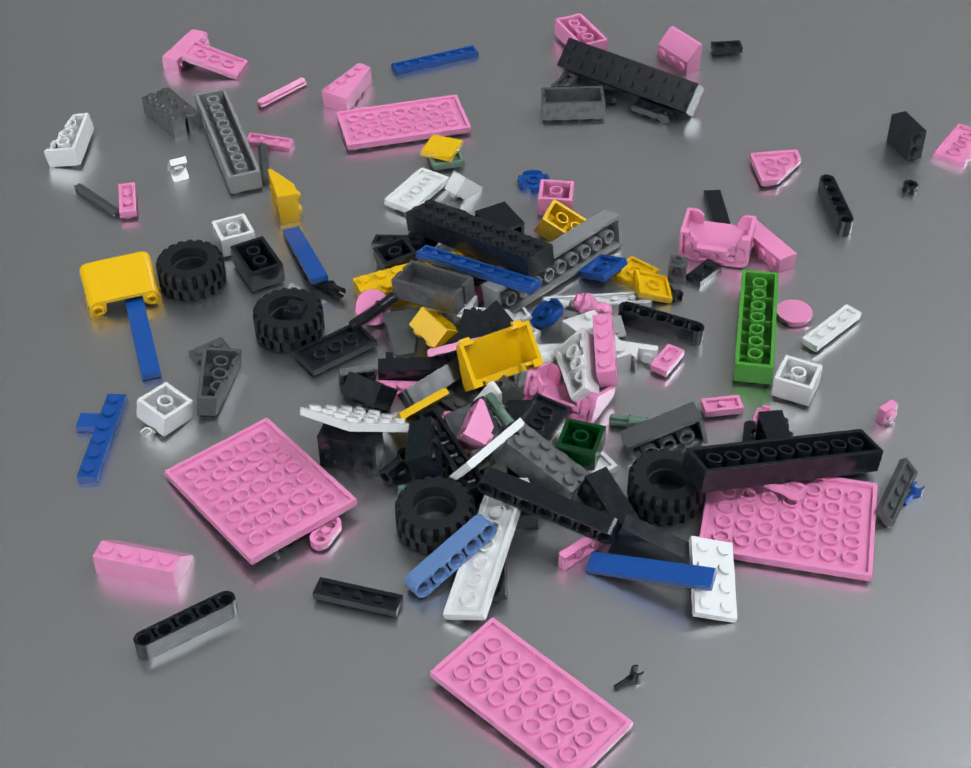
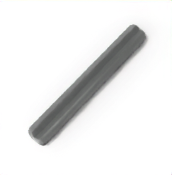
M260 142V145H258L261 178L262 183L268 184L269 160L267 144Z
M78 183V185L74 186L77 193L113 217L120 214L118 207L83 184Z

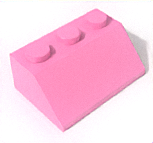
M670 26L658 43L657 57L687 76L700 70L702 43L676 27Z

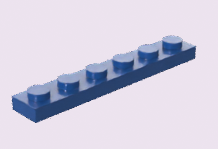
M107 394L77 474L78 482H99L128 401L126 394Z

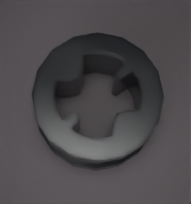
M913 180L904 181L902 192L907 195H915L918 183Z

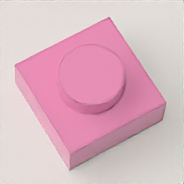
M892 399L879 407L876 422L883 426L887 422L893 421L897 416L898 403Z

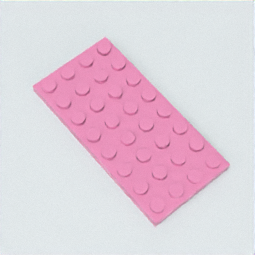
M457 94L336 112L347 150L430 139L433 134L449 137L451 135L471 132V125Z
M493 617L430 671L432 679L545 768H592L633 727L632 720Z

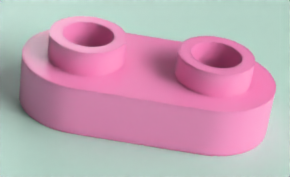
M338 516L312 531L309 538L313 549L325 550L332 544L342 530L341 519Z

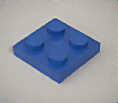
M600 254L581 268L578 274L580 278L606 282L614 274L620 272L628 263L626 258Z

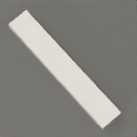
M637 292L592 294L598 303L606 302L613 309H619V304L625 301L652 307V301L639 298ZM575 295L542 297V301L546 300L548 302L550 298H557L562 303L564 309L567 310L570 300H574Z

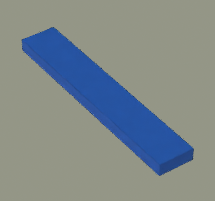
M471 45L392 63L391 69L396 75L479 57V52Z
M300 227L282 230L283 236L310 283L316 284L327 281L328 274Z
M594 551L591 553L586 568L588 574L712 591L717 575V570L713 567Z

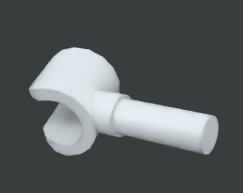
M144 427L140 433L142 438L146 437L147 441H152L157 431L150 427Z

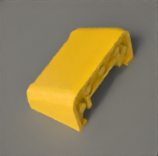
M141 251L83 264L79 269L91 319L106 314L107 303L143 296L146 304L163 303L152 260L147 252Z
M519 319L510 322V327L477 339L470 340L467 337L458 340L459 345H456L465 392L487 385L490 381H498L503 375L509 377L544 364L529 320L522 322Z

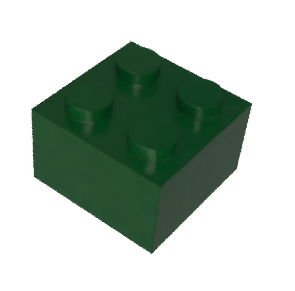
M566 418L556 447L584 469L595 471L605 445L606 426Z

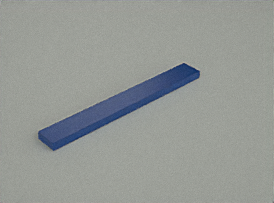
M425 245L415 253L416 259L530 295L542 286L539 279L429 245Z
M143 296L125 299L142 379L144 381L162 377Z

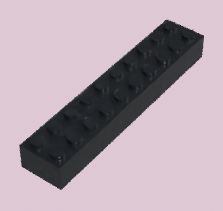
M568 38L557 63V66L564 71H569L580 77L664 106L689 117L693 116L704 91V88L699 83L572 38Z
M426 200L425 203L414 206L411 210L405 212L408 231L504 269L532 277L555 264L552 244L460 211L457 208L446 206V204H441L434 200Z
M862 429L690 447L685 450L681 469L700 493L875 472L878 471L884 451Z

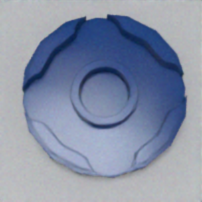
M527 170L523 172V175L518 176L517 185L524 192L539 193L541 179L550 180V177L546 173L543 174L540 170Z
M550 298L548 302L546 300L542 301L532 311L531 324L538 330H544L554 325L564 311L562 303L557 298Z

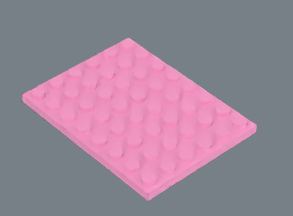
M268 418L247 427L164 471L165 477L251 565L358 505L357 499Z
M839 477L802 480L798 482L809 487L806 495L799 502L790 500L786 496L771 491L765 486L707 493L700 537L732 543L734 560L871 582L878 483Z

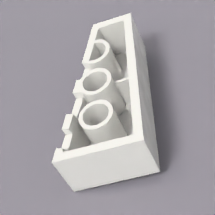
M89 113L73 114L64 125L65 129L57 134V140H53L50 143L51 147L44 151L50 168L81 165L94 130Z
M592 310L562 320L561 338L567 340L581 327L594 336L592 315H596L597 312ZM615 334L618 374L631 369L632 353Z
M581 327L554 350L570 398L576 403L579 398L588 397L590 392L600 393L596 374L594 336Z

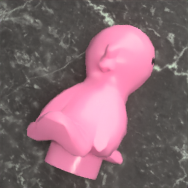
M577 293L574 297L572 307L575 308V312L579 311L580 314L595 310L597 314L611 312L613 315V308L610 304L606 302L598 303L596 298L590 293Z

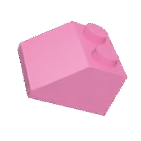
M479 399L470 407L456 437L459 443L470 451L485 447L494 436L491 433L494 426L484 400Z

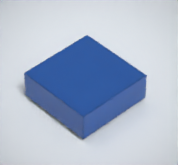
M81 413L76 424L77 431L93 432L100 414Z

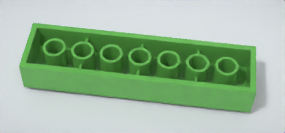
M742 269L733 381L768 385L772 383L779 273Z

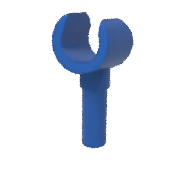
M913 482L909 496L906 498L903 506L906 507L914 498H920L925 486L917 488V482Z

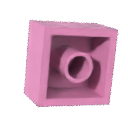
M541 179L538 195V215L544 214L553 199H556L572 210L574 181Z

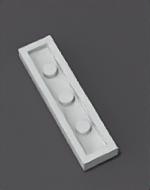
M846 304L802 337L801 344L817 352L859 320L862 312Z

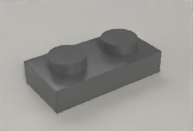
M219 337L188 351L192 361L199 367L201 366L203 347L230 348V346L222 337Z

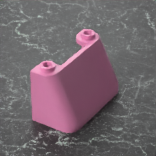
M688 207L680 230L679 255L688 257V261L702 263L706 259H710L722 266L746 267L750 258L757 216L744 215L739 219L738 225L704 221V213L700 209Z
M546 362L543 365L528 370L523 390L526 396L522 400H531L536 393H539L571 407V413L567 418L594 423L612 400L616 389L614 386L601 388L599 386L600 393L590 392L588 397H581L576 403L570 398L566 384L561 382L563 375L559 366Z

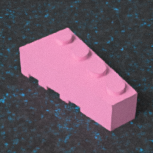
M358 63L322 90L323 106L336 111L353 108L356 100L361 98V94L372 83L371 67Z

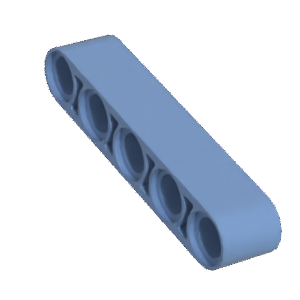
M481 514L475 515L407 574L404 581L405 586L419 598L428 596L493 539L497 533L496 525Z

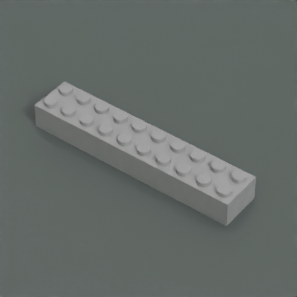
M226 89L195 94L197 111L200 113L201 121L230 194L262 188L261 171Z
M604 209L550 242L553 245L555 264L532 276L541 280L542 286L531 295L490 281L483 283L484 308H488L497 300L504 309H508L512 314H515L523 307L576 275L581 268L600 254L607 255L621 246L620 215Z

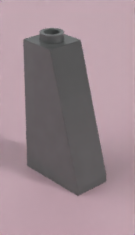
M419 307L383 313L384 329L391 352H393V358L416 357L419 337L413 333L414 329L409 323L420 310Z

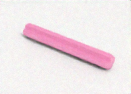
M301 77L258 99L257 105L263 108L306 86V79Z

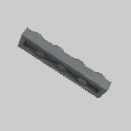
M907 457L899 460L875 511L877 517L886 527L894 526L918 473Z

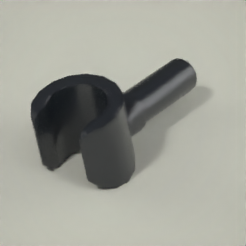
M670 285L673 297L672 302H676L677 297L682 301L683 291L679 289L674 290Z
M633 665L629 675L614 685L615 690L630 682L640 683L644 671L637 673L639 665Z

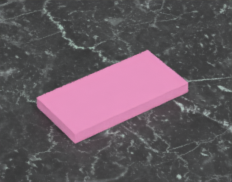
M194 40L181 56V60L235 80L239 78L248 65V61Z
M957 124L935 150L932 158L963 168L971 158V127Z

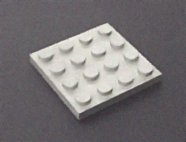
M309 404V407H301L300 409L301 416L349 432H408L409 423L405 422L406 419L392 418L393 415L380 414L378 410H367L368 408L363 406H356V409H352V406L341 405L340 408L334 405H325V408H321L320 405Z

